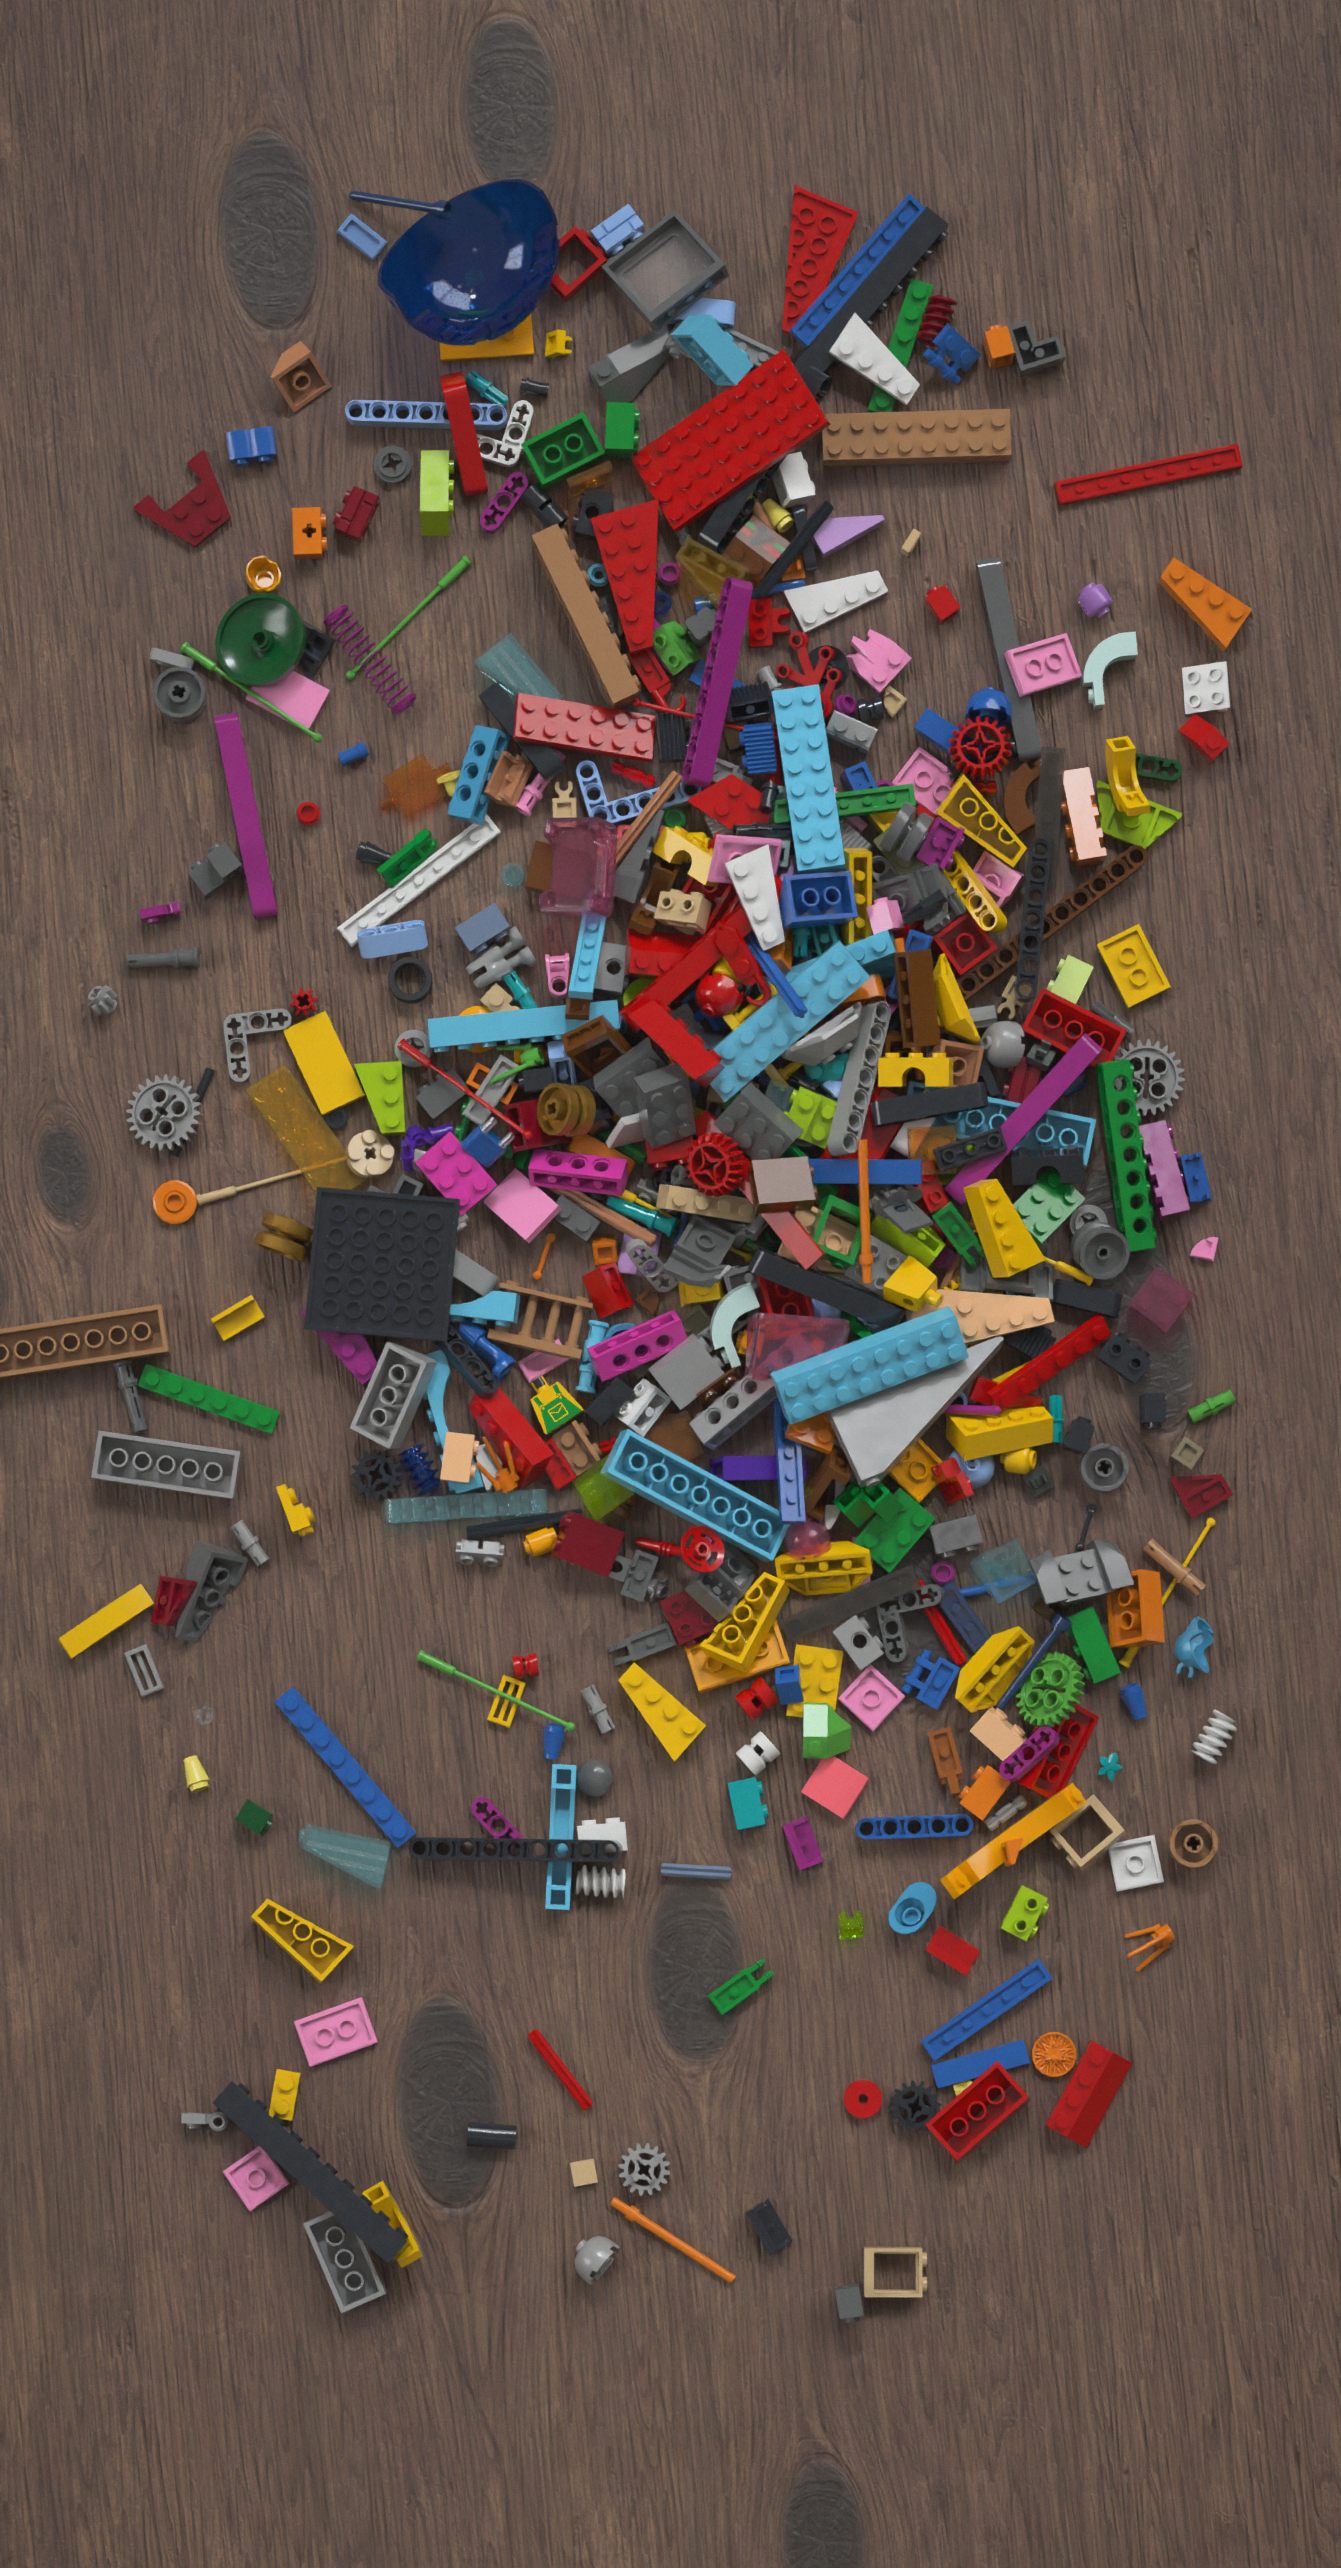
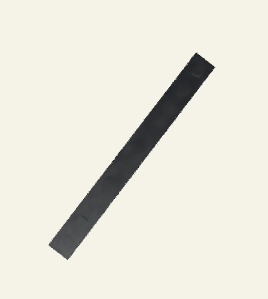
M929 207L924 209L794 363L801 376L810 366L830 375L827 372L832 366L836 368L841 361L828 352L853 314L856 313L871 328L874 323L872 319L877 313L881 315L889 306L887 301L892 295L894 297L898 296L904 288L903 282L907 278L911 280L919 270L917 267L922 260L926 262L933 254L932 248L936 243L941 244L947 238L949 224Z
M232 2081L213 2101V2104L386 2263L392 2266L410 2246V2243L406 2240L409 2236L400 2227L392 2228L388 2224L391 2221L388 2216L381 2210L376 2213L371 2208L373 2203L362 2194L361 2197H358L353 2192L356 2188L346 2178L341 2181L335 2176L338 2171L327 2162L323 2165L318 2160L321 2155L311 2146L306 2149L300 2144L303 2139L293 2130L289 2134L283 2128L285 2123L276 2114L271 2117L265 2111L268 2107L262 2101L257 2099L254 2102L248 2096L251 2092L241 2082L237 2086Z

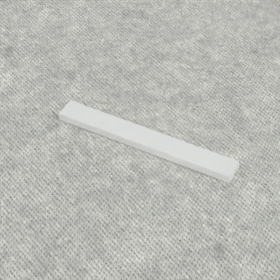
M486 814L482 826L476 824L469 826L426 859L393 888H388L337 928L351 947L355 946L358 943L357 933L359 931L381 926L501 834V831Z

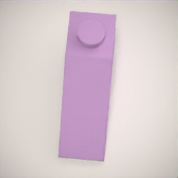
M882 515L829 518L824 521L811 539L822 558H825L883 525L884 517Z

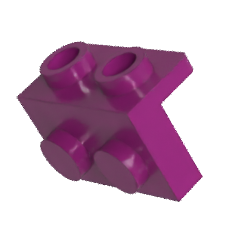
M937 816L914 859L926 866L937 863L940 871L944 868L948 869L954 859L951 856L954 849H958L965 839V836L962 835L965 829L962 827L957 828Z

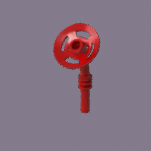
M695 1526L687 1530L681 1538L680 1547L674 1543L658 1542L639 1536L635 1539L636 1546L658 1551L660 1555L668 1557L682 1556L685 1563L691 1569L700 1573L714 1571L721 1565L724 1559V1545L721 1538L714 1530L706 1526ZM701 1534H705L706 1536H708L714 1544H711V1542L705 1537H702ZM692 1535L694 1541L690 1543L689 1548H686V1541ZM711 1553H716L715 1561L709 1566L706 1561L710 1558Z

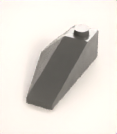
M668 324L656 333L652 331L608 354L588 367V375L606 402H632L659 367L670 357V350L663 346L672 331Z
M660 809L618 867L616 873L610 874L607 887L611 888L609 894L632 903L638 901L653 853L652 850L655 846L666 810Z
M196 1542L188 1562L185 1580L195 1581L197 1586L178 1618L175 1634L177 1639L196 1642L212 1621V1614L218 1605L225 1603L227 1600L225 1598L226 1594L232 1586L236 1587L240 1582L249 1560L247 1557L216 1544Z

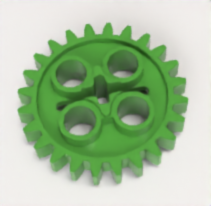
M1048 1652L1046 1658L1042 1657L1019 1688L1021 1693L1016 1695V1698L1021 1700L1016 1706L1021 1708L1019 1714L1024 1716L1025 1721L1035 1727L1048 1726L1054 1728L1055 1723L1062 1725V1718L1069 1720L1068 1713L1070 1711L1076 1712L1073 1706L1074 1704L1081 1703L1077 1698L1084 1695L1080 1688L1085 1686V1683L1080 1681L1084 1674L1079 1672L1082 1668L1076 1664V1660L1064 1653L1060 1654L1058 1652H1055L1054 1655Z

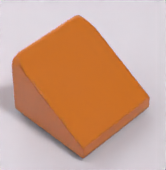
M614 1234L591 1238L595 1265L612 1262L618 1263Z
M1023 1838L1001 1843L1006 1867L1015 1864Z

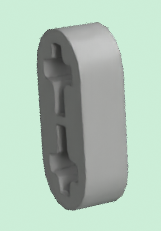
M151 648L148 658L153 663L170 668L186 667L192 670L194 660L189 657L158 648Z

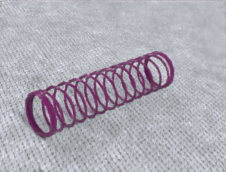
M343 604L327 615L323 620V624L327 628H334L332 635H339L337 642H345L343 650H350L348 656L356 657L354 664L359 665L362 662L356 663L357 659L362 653L374 646L375 641L366 646L361 652L350 655L356 646L370 637V634L364 636L355 645L345 648L352 638L364 630V627L358 629L349 638L339 641L346 631L359 622V620H355L343 631L334 634L336 628L353 615L351 612L339 623L328 626L348 611L349 607L347 604ZM378 649L362 663L360 672L367 671L365 678L372 679L371 686H378L376 693H384L382 701L390 700L387 707L392 708L391 712L393 714H397L412 704L417 695L412 692L397 704L389 706L392 700L404 692L409 685L404 686L395 695L384 699L387 692L398 685L403 678L398 679L389 688L378 692L383 683L398 672L396 670L383 681L373 684L380 674L392 666V663H390L377 674L367 677L369 672L387 657L383 656L374 665L362 670L364 664L381 651V649Z

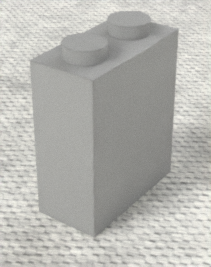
M694 1334L690 1335L649 1368L651 1374L680 1410L697 1398V1393L725 1374L721 1369L725 1365L717 1355L711 1357L707 1352L710 1346L702 1336L697 1339Z

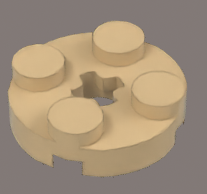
M365 1130L355 1135L346 1147L348 1167L354 1174L362 1178L380 1177L387 1172L393 1162L394 1148L380 1133L373 1130ZM364 1150L373 1151L375 1159H366V1152Z

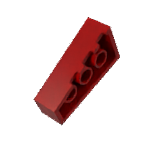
M498 1387L495 1395L489 1399L481 1398L475 1394L468 1408L502 1464L510 1471L504 1448V1442H508L515 1470L519 1477V1480H517L518 1490L539 1480L554 1453L500 1387Z

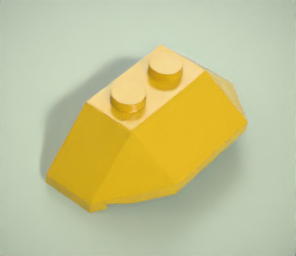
M943 953L939 956L933 971L936 985L935 996L938 1007L939 1028L942 1027L944 1032L978 1045L981 1042V1038L947 957Z
M849 1541L799 1545L775 1558L777 1578L784 1580L787 1586L805 1596L853 1592L873 1573L870 1550Z
M1019 1626L992 1635L960 1671L955 1698L971 1713L996 1706L999 1699L1032 1656V1647H1034L1035 1641Z

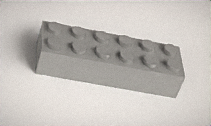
M98 1430L91 1478L235 1500L242 1453L234 1450Z

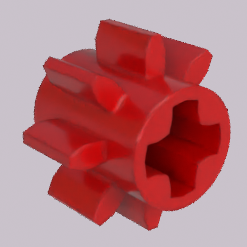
M300 988L299 994H291L295 1002L289 1005L291 1008L297 1007L296 1016L302 1012L308 1018L311 1010L317 1012L314 1003L318 1002L319 999L318 997H311L313 994L312 989L306 993ZM307 997L310 1005H304L301 1008L299 1000H305Z

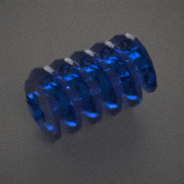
M424 1443L414 1445L397 1455H404L400 1460L401 1464L408 1463V1466L404 1469L405 1472H413L409 1477L410 1481L418 1480L413 1487L414 1489L422 1488L418 1494L419 1498L441 1487L439 1486L441 1482L440 1477H434L439 1470L437 1468H429L434 1461L425 1460L429 1452L421 1453V1449L425 1446Z

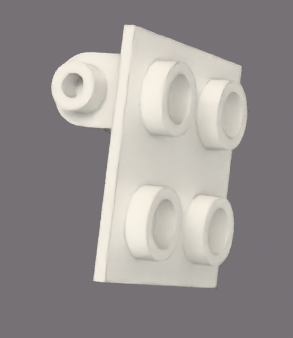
M1227 661L1182 668L1185 714L1213 710L1225 712L1227 708H1230Z

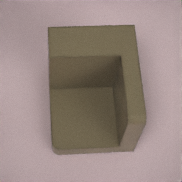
M1183 1437L1169 1458L1175 1459L1191 1470L1204 1449L1187 1437Z

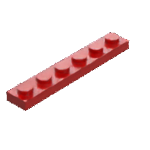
M1096 1314L988 1391L987 1395L992 1405L1000 1407L1001 1413L1108 1338L1111 1332L1104 1317Z

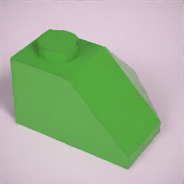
M804 1702L803 1758L827 1759L849 1750L851 1725L845 1719H842L828 1703Z

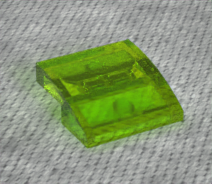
M608 1456L572 1481L585 1500L583 1503L596 1521L635 1494L633 1491L600 1474Z

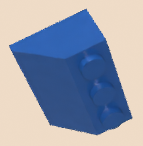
M851 871L784 876L779 899L783 929L848 924L856 919L858 914Z

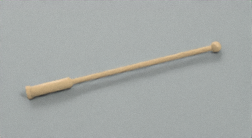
M347 1157L239 1187L230 1186L202 1195L197 1194L198 1204L202 1206L208 1202L236 1195L237 1192L346 1162Z

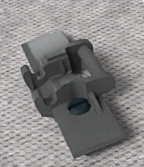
M852 1184L857 1188L859 1197V1184ZM869 1184V1208L884 1219L888 1218L904 1234L933 1225V1221L914 1203L923 1195V1191L919 1187H914L912 1184H898L900 1188L892 1190V1184Z

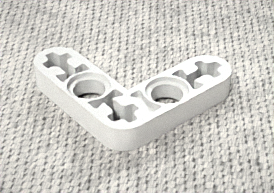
M521 400L514 404L502 441L477 434L479 449L483 443H489L493 446L492 453L488 455L481 453L482 460L504 467H513L518 463L522 452L521 444L526 440L534 414L533 407L528 401ZM523 407H527L529 415L525 414L522 419V423L526 424V426L518 423L519 412L517 409L521 410ZM519 428L523 435L520 439L513 440L509 436L510 430ZM497 446L501 447L500 452L507 454L509 450L512 451V455L515 458L505 461V456L498 454V459L494 458L497 453Z

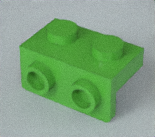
M676 621L663 624L653 632V648L672 675H677L685 667L694 665L702 659L696 645L690 642L685 635L684 628Z

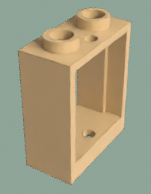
M1094 1794L1086 1800L1087 1802L1050 1830L1053 1836L1050 1841L1058 1850L1063 1848L1068 1856L1065 1858L1074 1869L1078 1866L1082 1871L1126 1834L1122 1826ZM1091 1807L1112 1833L1081 1859L1060 1833Z
M864 2247V2297H922V2292H927V2277H922V2267H927V2253H922V2247ZM874 2254H915V2289H874Z

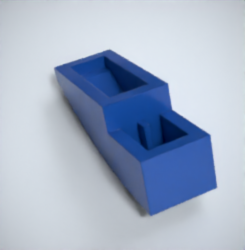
M926 708L913 731L931 741L935 747L951 757L955 755L948 752V749L952 747L949 744V739L955 738L952 735L953 730H960L935 712ZM967 736L961 745H966L974 740ZM978 744L977 748L980 754H982L984 748ZM963 753L964 757H965L967 760L974 757V756L966 755V753Z

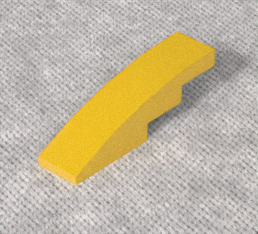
M139 1584L64 1634L58 1641L70 1659H72L129 1622L133 1617L152 1606L154 1602L142 1584Z

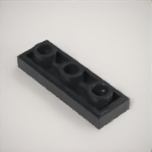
M997 1127L934 1148L932 1151L939 1171L943 1172L1006 1151L1008 1147L1001 1127ZM968 1145L974 1148L973 1153L967 1150Z

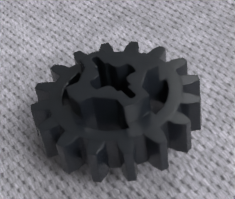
M374 1449L371 1456L365 1451L364 1459L356 1458L359 1465H352V1468L356 1470L355 1474L350 1475L351 1478L356 1479L352 1486L360 1487L359 1495L364 1492L367 1493V1500L374 1496L375 1500L379 1501L380 1495L388 1499L387 1493L389 1491L393 1494L396 1493L393 1488L394 1485H401L396 1480L397 1477L402 1476L401 1472H396L400 1464L392 1463L395 1459L393 1455L386 1458V1451L378 1455L377 1449ZM377 1459L375 1465L371 1467L364 1466L367 1462ZM386 1463L392 1470V1476L387 1475L384 1470ZM379 1468L382 1479L377 1478L373 1484V1477L370 1473L376 1472ZM360 1474L366 1476L368 1480L367 1488L362 1484ZM383 1483L388 1484L385 1489L375 1491L377 1486Z
M911 2080V2086L907 2087L903 2082V2089L901 2091L896 2088L894 2089L897 2096L890 2097L894 2105L889 2106V2110L895 2111L891 2118L892 2120L899 2119L898 2127L905 2124L906 2132H909L910 2128L914 2127L915 2133H918L921 2126L928 2130L925 2124L938 2113L935 2111V2108L940 2107L941 2103L934 2100L939 2096L937 2093L931 2095L932 2086L925 2089L923 2081L919 2083V2086H916L915 2081ZM915 2090L913 2096L907 2099L902 2098L905 2093ZM924 2093L928 2096L931 2107L924 2104L922 2100ZM919 2095L918 2104L921 2106V2109L916 2110L912 2115L911 2108L908 2105L909 2103H914ZM899 2106L905 2108L907 2112L906 2120L901 2116ZM922 2114L928 2115L923 2121L914 2123L916 2117Z

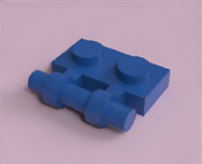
M949 324L932 341L938 348L934 352L931 349H927L924 352V357L928 359V364L933 368H937L942 372V377L947 381L950 380L953 384H957L961 380V377L956 374L958 368L960 367L963 371L967 372L981 355ZM945 355L951 359L948 365L943 361Z
M924 1649L921 1656H917L915 1660L916 1665L910 1675L907 1674L905 1677V1684L901 1690L910 1695L914 1687L920 1689L916 1699L937 1710L960 1668L940 1656L935 1664L929 1662L933 1653ZM924 1668L931 1671L925 1683L918 1680Z

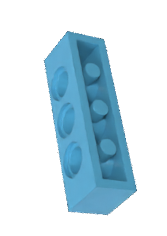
M475 726L452 800L449 803L448 815L462 822L482 826L491 799L484 791L502 751L507 749L510 736L499 729Z

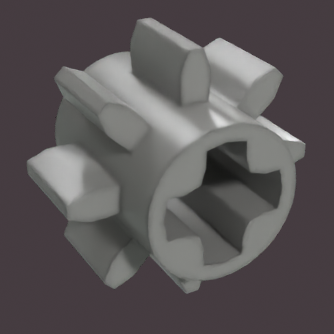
M107 985L103 988L96 986L88 995V999L91 1001L88 1006L98 1015L102 1012L109 1014L117 1005V1001L114 998L118 995Z

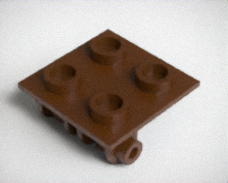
M735 1367L723 1369L725 1374L696 1394V1399L700 1402L704 1411L713 1404L717 1397L724 1395L735 1382L741 1380Z

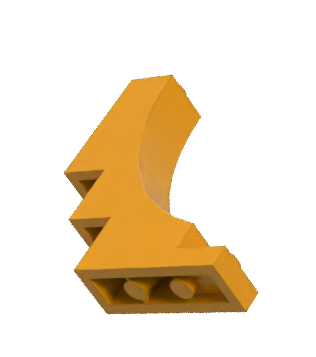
M1071 1783L1004 1830L992 1841L978 1849L940 1879V1881L952 1898L956 1899L1004 1863L1001 1843L1023 1838L1021 1850L1074 1813L1087 1801L1074 1783Z

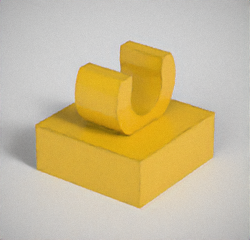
M557 329L546 334L545 357L555 358L572 352V350L565 348V343L572 341L571 337L566 336V331Z

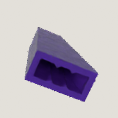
M776 1455L722 1456L709 1459L710 1474L727 1483L777 1481ZM802 1455L803 1479H806V1475L809 1472V1464L806 1461L805 1455Z

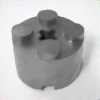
M1098 1444L1091 1447L1082 1456L1079 1463V1474L1082 1482L1090 1490L1099 1493L1111 1492L1118 1488L1125 1481L1129 1470L1125 1454L1110 1444ZM1100 1462H1103L1104 1465H1109L1110 1469L1106 1471L1105 1475L1103 1471H1098V1467L1101 1466Z

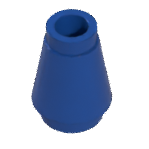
M1138 1683L1122 1687L1120 1689L1122 1693L1120 1696L1133 1719L1137 1720L1147 1716L1143 1688Z
M546 1723V1728L543 1729V1757L558 1759L567 1733L564 1726L556 1723Z

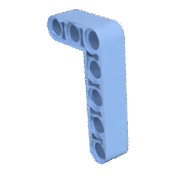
M583 761L579 763L576 769L577 780L590 823L598 830L634 821L643 810L639 806V802L643 799L650 800L660 788H654L607 802L596 765L591 761ZM584 768H590L594 773L590 778H583L580 772ZM682 781L672 793L675 799L672 802H666L661 809L668 810L688 805L687 801L692 796L687 795L684 789L689 784H685ZM695 786L698 790L697 793L701 792V787ZM591 790H596L600 793V797L592 801L587 797V794ZM620 806H627L630 810L626 816H620L616 811ZM599 812L605 813L607 816V820L603 823H598L594 820V816Z

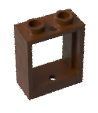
M603 1015L562 1035L565 1053L590 1079L632 1049L631 1044ZM607 1039L615 1046V1048L593 1059L585 1052V1050Z

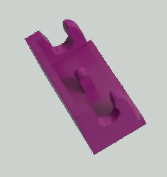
M807 1816L782 1825L799 1871L824 1861Z

